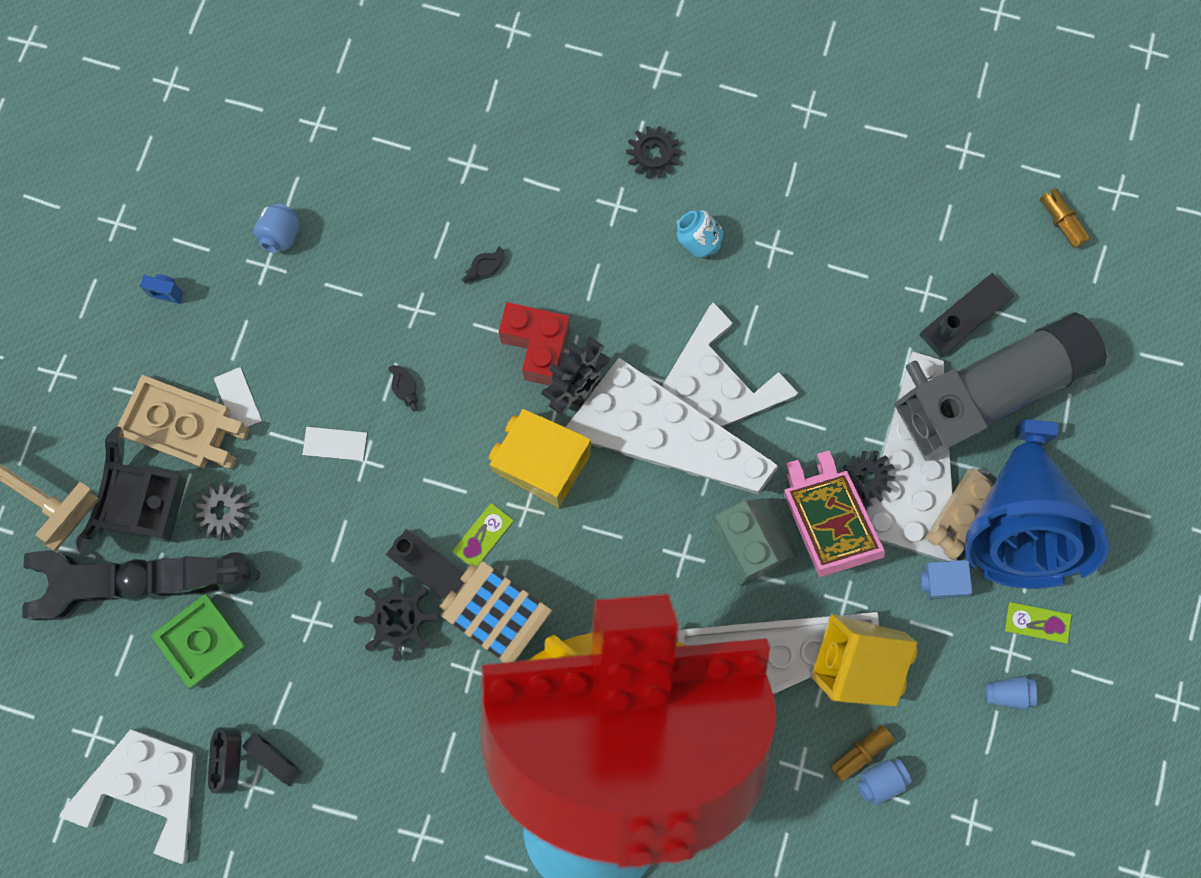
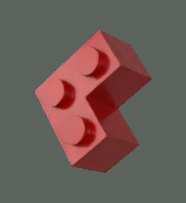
M506 302L498 331L501 343L527 349L522 368L524 380L548 386L553 383V373L549 371V368L552 364L556 366L561 364L570 331V317Z

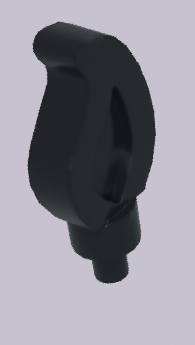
M498 247L494 253L477 255L473 259L471 268L466 271L467 275L461 279L464 284L470 280L474 282L478 278H488L495 274L504 260L502 248Z
M390 366L388 370L393 375L392 391L394 395L404 401L407 407H411L413 412L417 411L419 408L416 405L418 402L415 396L416 384L412 376L400 366Z

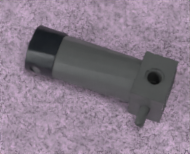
M1069 313L1061 319L1037 329L1034 333L958 371L953 368L929 381L917 361L910 362L905 368L916 387L896 401L894 406L921 455L927 461L988 428V426L1062 388L1070 387L1091 374L1101 371L1106 365L1107 359L1105 344L1091 321L1079 313Z

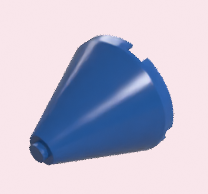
M1026 442L1013 449L970 525L965 537V551L969 565L972 569L976 568V565L983 569L984 578L1010 587L1041 589L1065 585L1064 577L1080 572L1082 578L1095 572L1107 559L1109 541L1107 529L1101 519L1046 450L1040 445Z

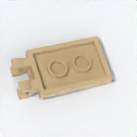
M141 375L118 423V426L124 432L125 439L203 469L209 460L232 470L237 458L230 455L229 452L219 449L226 433L246 440L250 428L244 426V423L228 418L231 409L227 406Z

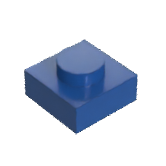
M157 274L156 277L144 275L140 287L150 297L180 304L183 292L175 284L173 278L162 274Z
M1025 419L1016 426L1015 439L1026 440V442L1035 443L1040 446L1046 445V443L1058 436V423Z

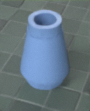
M1026 676L985 683L986 703L1028 710V707H1036L1037 688L1035 679H1027Z

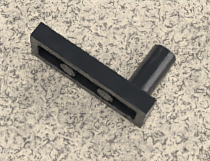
M991 273L922 330L919 335L942 358L1010 301L1014 295Z
M407 529L401 536L395 539L393 546L386 554L387 557L443 600L451 590L457 594L464 584L460 580L464 574L463 571Z

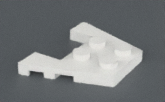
M712 303L662 387L722 428L742 421L743 418L758 412L771 409L782 402L793 400L798 392L779 372L753 393L715 353L710 345L728 331L733 323L715 303Z
M130 729L62 810L59 817L83 827L91 828L105 795H109L166 817L167 821L154 854L180 864H185L188 860L189 852L187 850L188 832H190L191 819L189 818L190 804L194 791L197 753L143 732Z

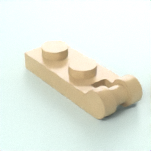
M976 468L968 470L927 533L926 540L934 546L938 544L944 549L943 553L951 560L956 559L964 550L966 533L994 483ZM947 530L953 534L952 538L947 535Z

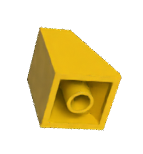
M522 409L519 416L513 415L505 429V432L508 434L503 443L497 442L488 457L491 460L490 468L494 473L560 509L592 454L591 439Z
M831 613L811 678L832 700L897 707L900 696L906 690V676L909 667L914 663L917 656L916 646L918 642L906 632Z

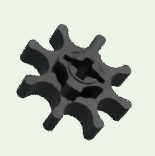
M592 337L587 339L582 349L576 344L570 343L568 346L569 354L561 359L560 366L554 364L550 366L549 371L553 373V383L543 389L541 394L551 401L549 407L560 415L564 416L571 403L580 409L584 404V399L591 394L592 388L594 386L597 387L601 382L599 380L601 376L600 369L611 361L608 356L602 353L604 346Z
M394 576L392 578L393 592L386 598H379L375 591L370 588L365 590V595L372 598L375 602V611L368 617L355 616L354 622L358 625L372 624L375 628V637L365 645L366 650L374 652L378 644L383 641H390L394 647L393 660L401 662L403 660L402 646L409 640L417 641L424 650L429 649L430 644L422 640L419 629L427 621L439 622L440 616L437 613L425 615L419 610V602L429 594V590L426 587L421 586L412 597H404L401 593L402 580L398 576ZM401 601L400 604H392L393 602ZM388 609L399 615L402 614L401 618L404 621L403 623L407 625V630L397 624H393L394 620L387 612ZM395 634H402L400 637H393Z

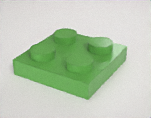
M208 594L201 596L150 635L189 689H194L247 648Z

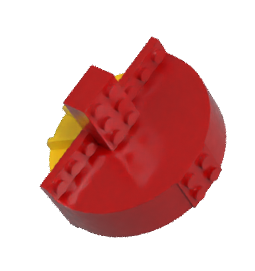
M669 594L595 600L593 633L572 637L564 641L552 635L546 638L545 649L530 660L482 665L481 752L487 776L494 793L510 815L526 830L542 841L578 857L618 864V868H640L651 864L679 863L684 860L694 859V854L712 847L735 831L750 815L763 790L776 721L774 695L766 675L771 649L767 638L686 645L677 641L679 624Z

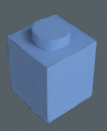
M967 560L927 563L924 566L925 572L919 573L921 592H927L928 600L969 597L972 594L970 567Z

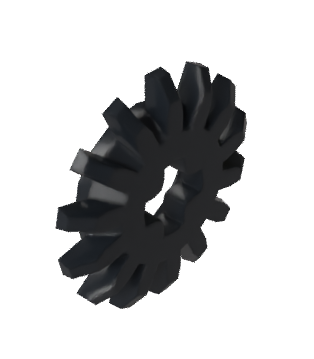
M650 126L645 127V135H642L639 130L635 132L638 138L637 141L629 139L628 143L634 149H626V154L635 158L628 160V164H639L635 169L637 174L644 168L647 169L646 178H650L652 170H655L659 179L662 178L661 169L671 174L673 170L669 167V164L679 165L680 161L674 159L673 156L681 155L682 150H674L673 147L680 142L678 139L669 140L673 132L669 130L664 136L661 134L662 127L658 126L656 133H651ZM658 146L659 153L662 156L654 157L653 160L648 159L649 153L645 150Z
M875 450L869 459L867 451H862L860 462L853 455L851 457L855 465L853 468L847 465L842 467L850 472L849 476L861 502L865 499L868 507L873 506L872 498L874 497L879 502L883 501L884 498L881 493L884 490L889 493L892 491V488L887 486V482L895 481L896 476L888 475L889 471L895 469L894 465L884 466L889 458L884 455L877 460L879 452ZM865 470H868L870 474H874V478L869 480V485L867 486L862 481H858L859 478L864 476Z

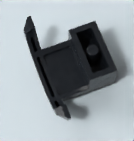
M119 426L115 427L106 436L105 465L97 496L99 501L94 505L86 527L76 540V546L82 556H88L95 549L105 529L170 543L187 479L180 473L146 466V469L123 465L125 439L124 432Z

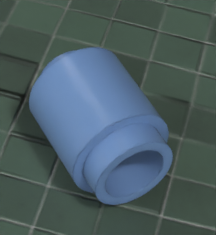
M897 758L893 761L888 759L859 774L861 782L857 784V787L867 803L872 801L878 806L906 791V786L912 782L907 769Z

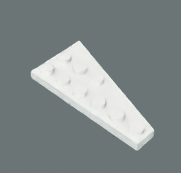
M877 612L840 615L879 625ZM830 616L678 630L677 641L686 645L767 638L771 649L766 675L772 692L775 694L811 678Z

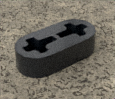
M219 727L213 732L208 769V786L213 794H231L238 786L242 737L237 728Z
M253 732L242 745L248 754L289 787L303 773L290 759L256 732Z

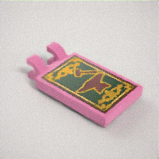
M830 450L817 454V459L820 463L817 465V470L820 475L807 479L804 478L799 460L786 463V469L789 473L786 474V479L791 488L784 490L785 499L819 577L884 558L885 550L847 471L837 473Z

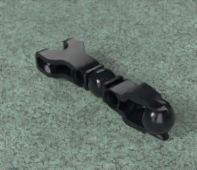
M52 550L30 552L24 554V568L32 569L36 572H44L47 575L49 584L46 593L40 599L25 602L22 605V618L34 621L65 620L82 603L117 599L140 601L151 595L157 597L204 595L221 591L236 595L247 591L259 579L260 573L252 559L246 554L239 552L226 554L220 559L192 556L154 561L133 559L122 565L118 563L79 565L72 557Z

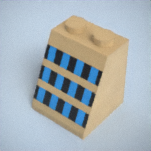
M483 561L477 566L471 563L460 578L464 582L463 586L457 594L451 590L439 606L444 610L440 616L503 663L514 662L552 610Z

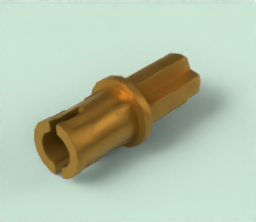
M1057 188L1051 189L1050 192L1052 194L1049 195L1046 192L1040 197V202L1043 203L1054 219V227L1060 228L1073 248L1081 247L1089 240V235L1075 217L1077 213L1075 209L1071 210Z
M879 725L876 730L859 743L857 741L853 742L854 747L833 762L831 769L838 779L845 781L866 763L871 765L873 763L872 759L889 745L895 743V740L883 725Z

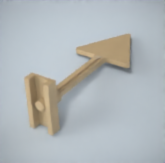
M0 464V481L42 508V513L49 517L35 536L54 552L59 549L99 501L96 496L91 494V488L81 482L77 484L64 501L55 496L50 497Z

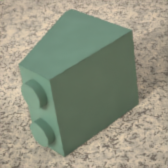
M768 498L744 500L716 514L709 529L739 586L799 557Z

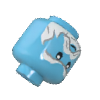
M693 210L680 218L677 224L676 237L679 243L691 255L700 258L713 255L720 249L724 231L721 225L707 211Z

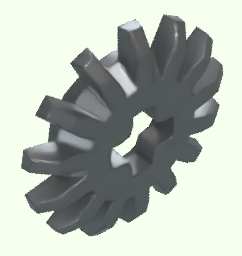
M226 482L220 483L219 491H215L213 484L208 485L209 496H206L203 492L198 493V496L204 500L203 504L193 503L192 505L193 508L201 509L200 513L192 516L193 520L202 519L196 529L201 531L207 527L205 537L209 539L213 532H217L218 541H223V532H227L230 538L235 537L233 528L237 527L241 531L245 529L239 523L240 520H250L251 515L243 513V509L250 508L251 503L241 502V499L247 496L245 492L238 495L234 494L238 487L235 484L228 491H225ZM219 502H224V506L230 508L229 514H224L222 520H218V515L212 514L213 508H218Z

